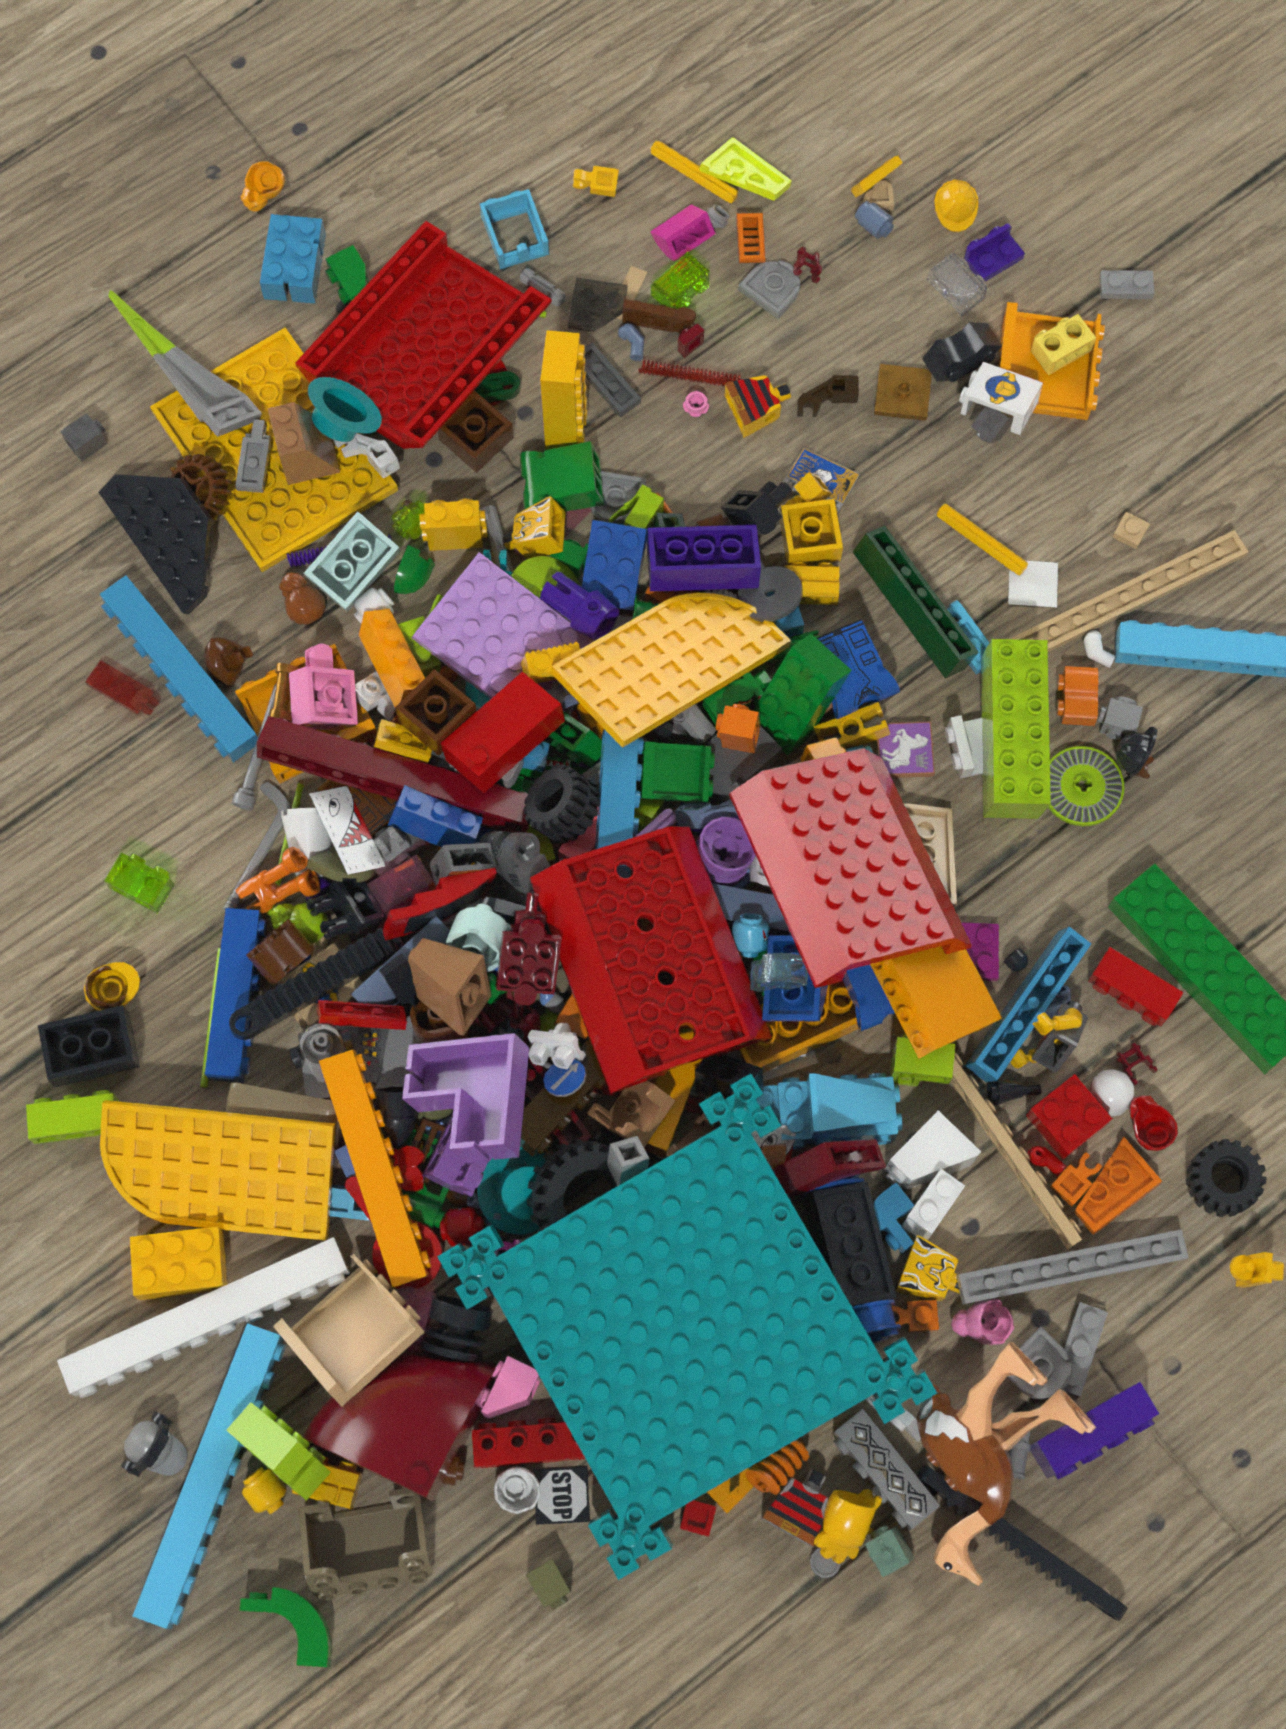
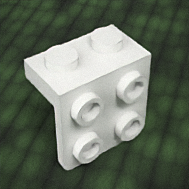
M962 715L951 717L947 727H945V736L948 744L951 743L953 753L951 754L954 769L958 770L959 778L982 774V718L963 722Z

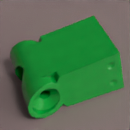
M591 441L545 450L543 453L537 451H524L520 453L521 476L526 480L523 492L524 510L550 496L565 512L604 505L600 457Z

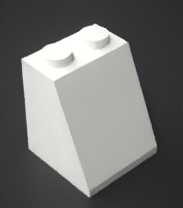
M937 1111L889 1160L884 1171L888 1173L886 1178L892 1185L897 1182L906 1191L932 1181L940 1169L951 1174L970 1167L981 1151L944 1115Z

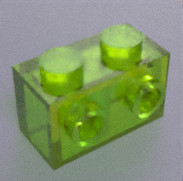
M121 852L104 882L110 890L158 914L175 886L169 877L170 873L159 866H155L153 869L145 865L146 861L136 854L132 853L128 856Z

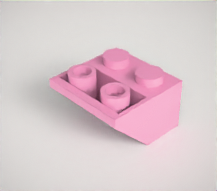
M507 1356L505 1362L500 1360L493 1373L495 1384L492 1390L488 1388L485 1390L479 1403L481 1408H483L482 1414L488 1419H493L530 1405L541 1382L537 1371Z

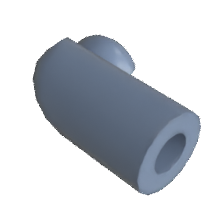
M626 323L619 328L618 335L622 340L628 339L631 343L630 359L641 361L644 352V337L633 324Z

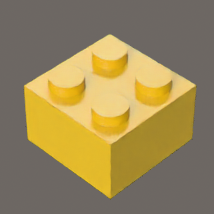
M835 499L781 505L780 514L782 518L779 521L787 565L797 561L806 563V566L822 562L841 561L843 544Z

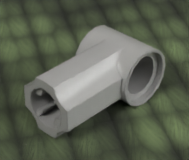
M698 703L671 718L670 721L681 724L696 743L701 744L713 736L716 729L697 706Z

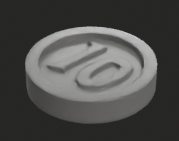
M821 1548L816 1549L810 1558L812 1571L821 1578L834 1576L838 1572L840 1564L835 1563L832 1557L830 1559L823 1558L820 1554Z

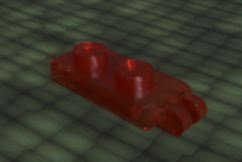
M100 660L85 681L87 686L136 715L142 711L150 716L153 710L145 704L149 703L157 707L160 703L156 698L152 697L154 692L102 660Z

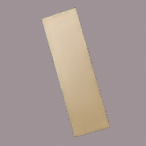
M633 266L630 267L608 315L622 320L624 300H635L648 273L647 271Z

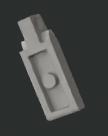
M254 419L252 434L246 433V436L243 437L236 479L237 491L264 493L271 448V437L266 435L267 426H265L264 420Z

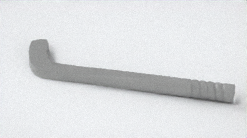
M269 782L262 784L260 790L276 805L278 813L228 901L225 903L224 910L237 907L241 899L235 890L242 883L255 876L284 827L281 811L291 809L286 797Z

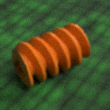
M798 1438L752 1465V1468L746 1471L748 1482L763 1493L770 1492L777 1495L781 1491L779 1485L785 1486L788 1483L786 1477L792 1478L795 1475L794 1469H800L802 1461H807L810 1457L803 1440Z

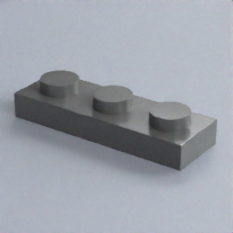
M593 342L586 346L584 356L586 358V379L617 415L622 417L641 403L640 396Z

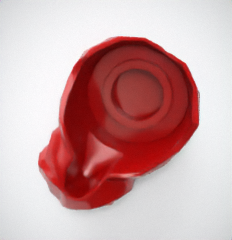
M1150 1095L1134 1097L1129 1112L1133 1120L1134 1134L1138 1143L1151 1151H1160L1169 1147L1178 1135V1125L1174 1117L1165 1108L1158 1105Z

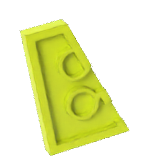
M733 137L703 161L699 169L703 173L773 201L788 190L792 180Z

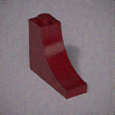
M871 1139L824 1142L772 1170L785 1193L790 1197L800 1196L810 1190L846 1177L879 1171L885 1168L886 1164L877 1140Z

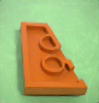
M1123 1137L1074 1213L1094 1235L1158 1187L1162 1180L1128 1140Z

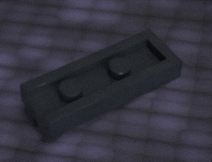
M400 954L378 971L400 1006L405 1007L407 1016H410L412 1006L414 1005L415 1007L420 1000L417 998L415 985L413 984L410 964L405 956Z

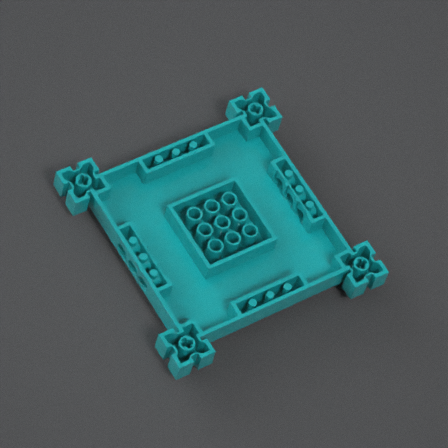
M752 1074L730 1085L735 1094L724 1099L721 1093L718 1092L699 1103L710 1124L713 1125L720 1121L722 1126L501 1255L498 1253L497 1250L505 1245L494 1225H491L469 1237L473 1245L466 1250L464 1245L460 1243L437 1256L448 1277L458 1274L463 1284L455 1289L466 1309L491 1296L487 1287L490 1288L617 1514L616 1516L610 1508L591 1519L588 1527L600 1547L609 1543L612 1551L608 1552L606 1559L618 1580L640 1568V1556L647 1554L649 1560L652 1561L672 1549L673 1543L662 1523L660 1522L652 1526L653 1523L871 1395L878 1394L870 1400L883 1423L886 1424L905 1412L901 1403L912 1398L914 1403L918 1405L937 1394L925 1371L920 1369L914 1372L911 1365L917 1362L918 1359L905 1337L883 1348L887 1357L882 1360L751 1133L757 1131L760 1138L781 1127V1124L770 1105L763 1109L760 1108L756 1099L763 1096V1093Z

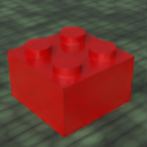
M1075 1074L1032 1107L1026 1115L1062 1160H1065L1105 1128L1113 1119Z

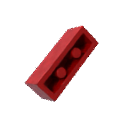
M1109 947L1088 982L1093 984L1092 987L1097 992L1103 995L1109 994L1117 999L1116 1002L1121 1007L1127 1010H1135L1141 1014V1018L1145 1022L1154 1026L1157 1024L1160 1027L1166 1022L1184 993Z

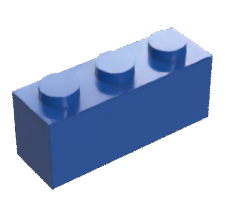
M404 785L388 825L442 847L444 845L473 844L483 818Z

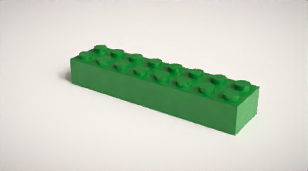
M1155 863L1113 898L1108 906L1112 913L1264 1075L1286 1056V1001Z

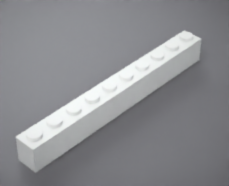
M333 1237L61 1358L57 1362L69 1393L85 1398L96 1393V1387L105 1383L111 1386L125 1379L124 1375L134 1370L136 1373H141L152 1368V1362L163 1358L164 1361L179 1356L181 1354L180 1350L190 1345L192 1348L202 1346L208 1342V1337L219 1333V1336L231 1333L236 1330L235 1325L246 1321L248 1324L263 1318V1313L272 1308L274 1311H279L290 1306V1300L299 1296L302 1299L309 1298L318 1293L317 1288L326 1284L329 1287L338 1285L346 1280L344 1276L350 1274V1271L339 1245Z

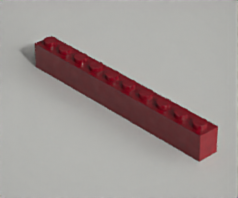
M268 716L257 741V758L394 800H398L404 785L482 817L481 826L496 831L527 833L530 827L524 814V807L526 806L524 802L528 793L523 791H514L495 783L483 793L462 774L452 772L447 768L432 766L416 759L396 755L393 752L376 749L362 742H353L336 734L330 735L317 731L310 726L291 723L283 718Z

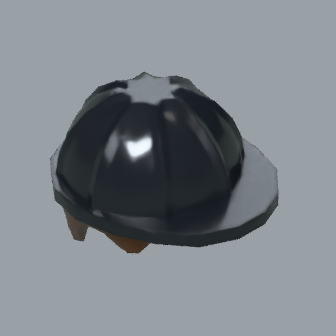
M1149 727L1144 733L1128 734L1119 742L1116 759L1128 776L1150 778L1148 764L1154 760L1150 753L1157 738V729L1155 727Z

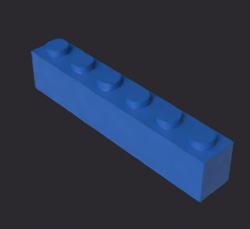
M225 909L205 1075L209 1080L243 1083L244 1074L248 1075L250 1071V1057H247L248 1046L252 1047L254 1037L248 1040L235 1038L229 1027V1019L236 1010L254 1000V992L259 991L260 974H257V968L246 956L249 951L260 944L261 936H266L267 920H263L260 910ZM243 1017L237 1020L236 1028L238 1030L247 1031L250 1029L251 1020L249 1018Z

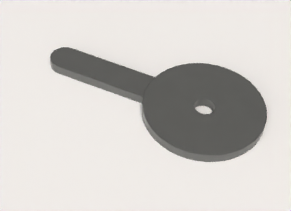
M760 560L759 588L739 589L738 599L756 608V613L753 612L750 615L752 619L764 622V620L776 621L786 617L797 608L802 599L803 587L799 577L790 569L777 566L765 568ZM770 591L775 592L773 596H766Z

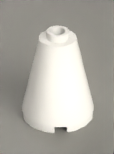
M296 808L281 811L289 848L293 846L298 848L306 855L307 859L331 849L332 840L316 808ZM305 867L303 870L296 872L295 876L299 875L301 872L305 871L308 868ZM317 873L318 879L325 877Z

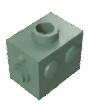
M884 1525L870 1533L873 1539L865 1543L869 1556L875 1562L882 1577L889 1575L915 1559L898 1526L889 1530Z

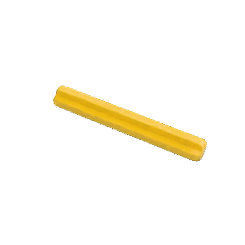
M656 140L651 146L652 155L726 202L732 204L737 199V189L721 179L699 171V165L666 144Z
M943 504L939 508L937 517L1015 574L1020 576L1025 572L1028 562L948 504Z

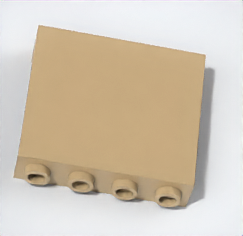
M355 1254L351 1258L359 1267L292 1328L283 1319L273 1326L341 1407L424 1333L417 1323L421 1319L410 1305L404 1309L402 1306L406 1302L395 1289L390 1293L389 1290L392 1286L381 1274L375 1277L374 1275L378 1271L367 1259L361 1262Z

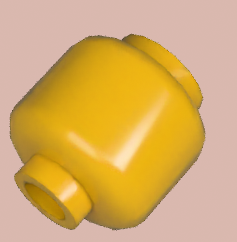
M260 1467L242 1481L245 1486L242 1488L241 1493L254 1512L262 1513L267 1510L269 1514H272L284 1504L282 1498L285 1496L287 1488L282 1480L273 1473V1470H264L263 1467Z

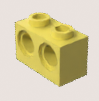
M1077 314L1070 319L1069 317L1062 319L1057 323L1056 327L1049 331L1045 329L1039 332L1034 337L1031 353L1046 373L1050 375L1091 352L1096 337L1080 315ZM1068 335H1075L1077 338H1071ZM1046 347H1052L1055 351L1048 350Z

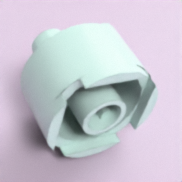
M478 904L476 907L465 908L456 915L446 943L449 946L483 955L486 971L490 972L498 967L502 931H510V925L502 917L494 913L490 906Z

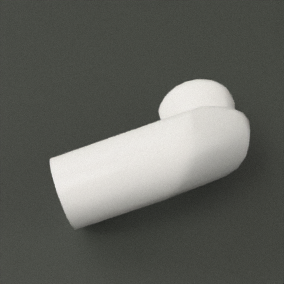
M1089 631L1084 636L1083 641L1087 657L1110 668L1116 656L1103 650L1102 637L1098 631Z

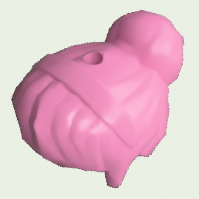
M998 1298L978 1301L969 1307L968 1310L958 1311L953 1316L951 1323L953 1331L960 1337H970L984 1345L1004 1344L1005 1340L1014 1330L1013 1317L1009 1310L1002 1306V1302Z

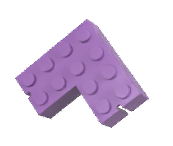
M515 1033L409 1045L406 1070L411 1074H405L402 1099L417 1112L454 1109L449 1149L464 1162L489 1160V1156L493 1159L517 1158L520 1151L529 1047Z

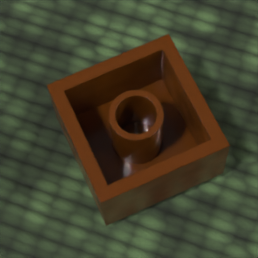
M475 391L468 396L438 430L439 441L476 473L514 438L512 423Z
M435 669L395 707L398 722L438 756L443 752L440 743L477 712L476 703Z

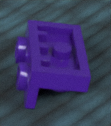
M1009 223L1002 227L997 226L993 228L987 236L980 240H973L966 248L964 262L981 284L1024 259V251L1010 235L1012 227Z

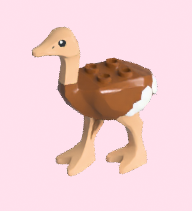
M1009 1342L1000 1353L986 1377L969 1390L966 1404L960 1410L953 1409L948 1394L941 1393L939 1387L932 1384L937 1394L921 1402L919 1414L917 1415V1426L922 1445L927 1450L925 1455L934 1466H940L947 1475L945 1476L947 1484L953 1490H959L961 1493L983 1504L978 1511L949 1528L939 1542L933 1557L936 1564L943 1570L967 1578L977 1586L983 1582V1579L970 1560L968 1545L976 1534L991 1526L1005 1515L1011 1499L1014 1479L1013 1464L1008 1451L1032 1429L1050 1419L1061 1421L1081 1434L1085 1431L1092 1433L1096 1429V1426L1061 1389L1057 1390L1040 1408L1029 1412H1012L1000 1422L991 1424L993 1397L1007 1376H1017L1032 1386L1036 1383L1044 1385L1048 1381L1041 1370L1013 1342Z

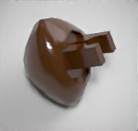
M221 637L211 638L205 647L204 662L209 673L219 682L225 685H234L240 677L244 659L252 657L253 653L250 646H241L237 642Z

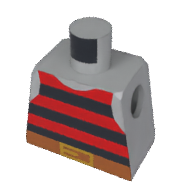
M810 1468L803 1483L791 1478L765 1512L762 1520L811 1548L814 1547V1539L819 1534L827 1500L829 1499L819 1493L826 1476Z

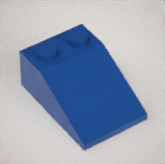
M768 936L762 1020L820 1021L828 985L818 988L814 987L792 936Z

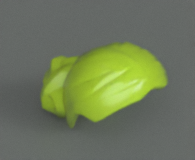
M285 903L279 904L270 912V919L274 929H277L287 919H290L311 944L318 942L325 933H321L320 924L323 921H328L326 912L312 916L310 914L312 910L308 911L306 903H300L295 906Z

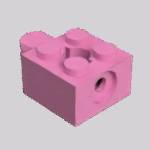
M317 644L305 650L306 667L289 673L292 723L310 726L317 730L341 731L358 725L354 670L333 668L332 649L326 644Z

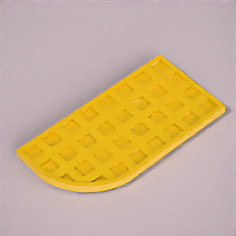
M690 593L667 599L552 665L551 674L623 748L788 649L791 640L772 621L764 620V622L752 619L750 615L753 612L757 614L756 608L746 602L720 594Z
M110 1100L102 1102L100 1151L104 1167L120 1195L139 1212L166 1224L202 1228L218 1226L221 1230L325 1241L328 1238L335 1123Z

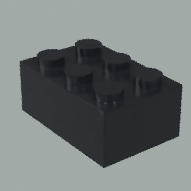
M123 1005L38 1025L47 1080L55 1088L140 1067L130 1013Z

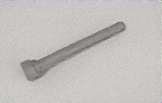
M276 684L273 687L258 738L268 716H270V709L274 707ZM257 741L243 786L238 789V792L234 793L231 802L232 805L245 810H253L256 801L253 788L263 760L257 758Z

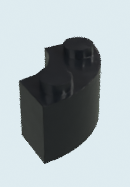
M969 322L953 336L936 340L922 360L937 382H955L962 376L979 368L983 362H992L1002 344L988 323Z

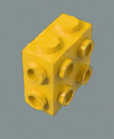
M464 498L456 502L435 500L431 503H424V514H420V529L422 530L423 541H428L429 551L483 548V538H488L485 510H480L479 500L473 501L472 499Z

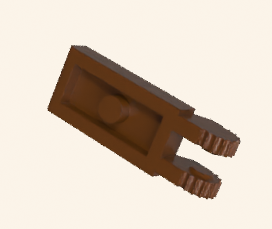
M624 300L623 323L672 333H681L684 329L692 328L695 325L696 313L693 309L681 307L676 310L665 305H654L640 300Z

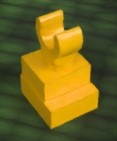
M808 472L794 486L799 495H796L784 505L826 500L832 493L819 475Z

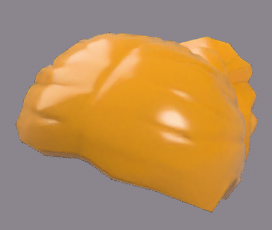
M258 162L249 168L245 177V188L241 195V200L248 210L253 212L260 211L268 203V199L276 197L281 192L285 184V177L281 168L270 162Z

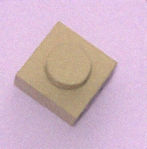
M1126 512L1112 538L1137 549L1150 523Z

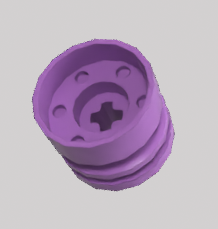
M720 817L710 821L704 826L696 842L710 881L714 884L729 887L736 886L744 878L756 856L741 821L732 817Z

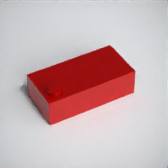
M522 671L440 743L445 759L479 790L485 793L565 722L562 705Z

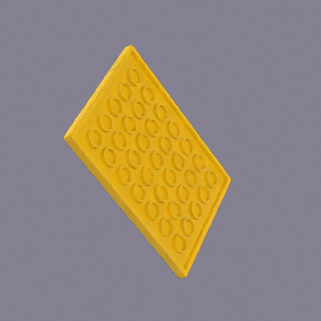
M286 328L281 329L210 371L246 394L262 413L260 420L265 421L264 424L267 426L266 435L271 437L264 493L237 491L236 489L242 440L246 433L252 434L253 423L217 437L205 422L199 421L178 391L150 406L152 413L184 459L185 456H194V454L210 456L223 464L222 469L229 472L226 479L232 482L228 486V490L233 494L227 496V501L230 505H224L223 509L226 514H223V517L261 572L286 559L287 553L291 556V552L294 554L295 551L301 550L346 523L357 511L362 513L399 491L397 484L390 475L384 479L369 463L367 455L360 453L345 458L341 449L346 447L347 444L337 448L333 439L332 443L340 473L290 485L287 484L267 408L295 402L312 413L315 407L308 395L310 383L295 365V362L304 353ZM204 471L197 472L198 477L203 478L206 476Z

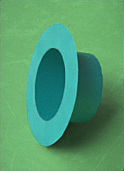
M330 377L316 378L309 384L308 395L315 407L311 415L312 421L317 429L327 437L340 442H349L355 438L357 433H372L381 426L382 419L377 406L365 393L355 386Z
M520 1147L519 1157L492 1158L488 1162L483 1172V1179L478 1186V1200L483 1214L496 1228L511 1234H527L539 1229L538 1225L531 1221L530 1216L533 1215L532 1208L527 1206V1199L532 1198V1190L528 1188L529 1181L535 1182L537 1173L533 1172L535 1166L542 1167L546 1162L543 1157L544 1153L532 1157ZM495 1213L501 1214V1221L494 1219L493 1215Z

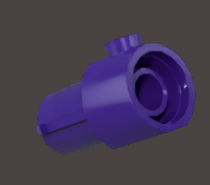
M561 572L552 575V578L558 582L556 587L548 581L545 583L540 600L571 621V628L596 641L608 634L614 627L619 616V609L600 591L594 590L589 593Z

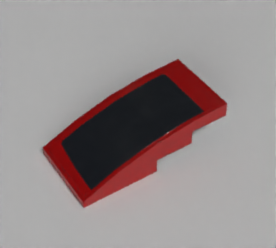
M496 868L440 878L435 890L415 894L411 906L390 910L383 927L385 941L418 932L436 916L441 921H444L459 913L468 905L476 902L488 893L497 873Z

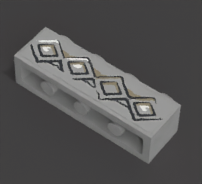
M863 1409L833 1433L836 1437L833 1443L844 1456L848 1453L855 1461L852 1467L863 1480L865 1478L870 1480L874 1485L871 1491L875 1497L880 1496L882 1498V1504L887 1502L894 1512L891 1513V1516L900 1528L903 1529L906 1526L909 1531L940 1507L938 1502Z

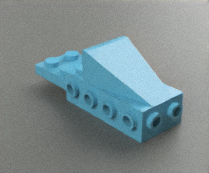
M812 1073L809 1074L807 1081L800 1082L799 1078H785L782 1080V1083L777 1085L763 1086V1096L756 1099L761 1109L770 1105L780 1124L787 1126L792 1133H796L795 1137L782 1134V1140H794L793 1149H802L805 1145L818 1146L824 1142L876 1139L878 1145H885L895 1141L898 1131H902L901 1113L896 1114V1102H900L899 1085H894L893 1077H886L885 1073H874L868 1075V1078L857 1079V1075H843L838 1079Z

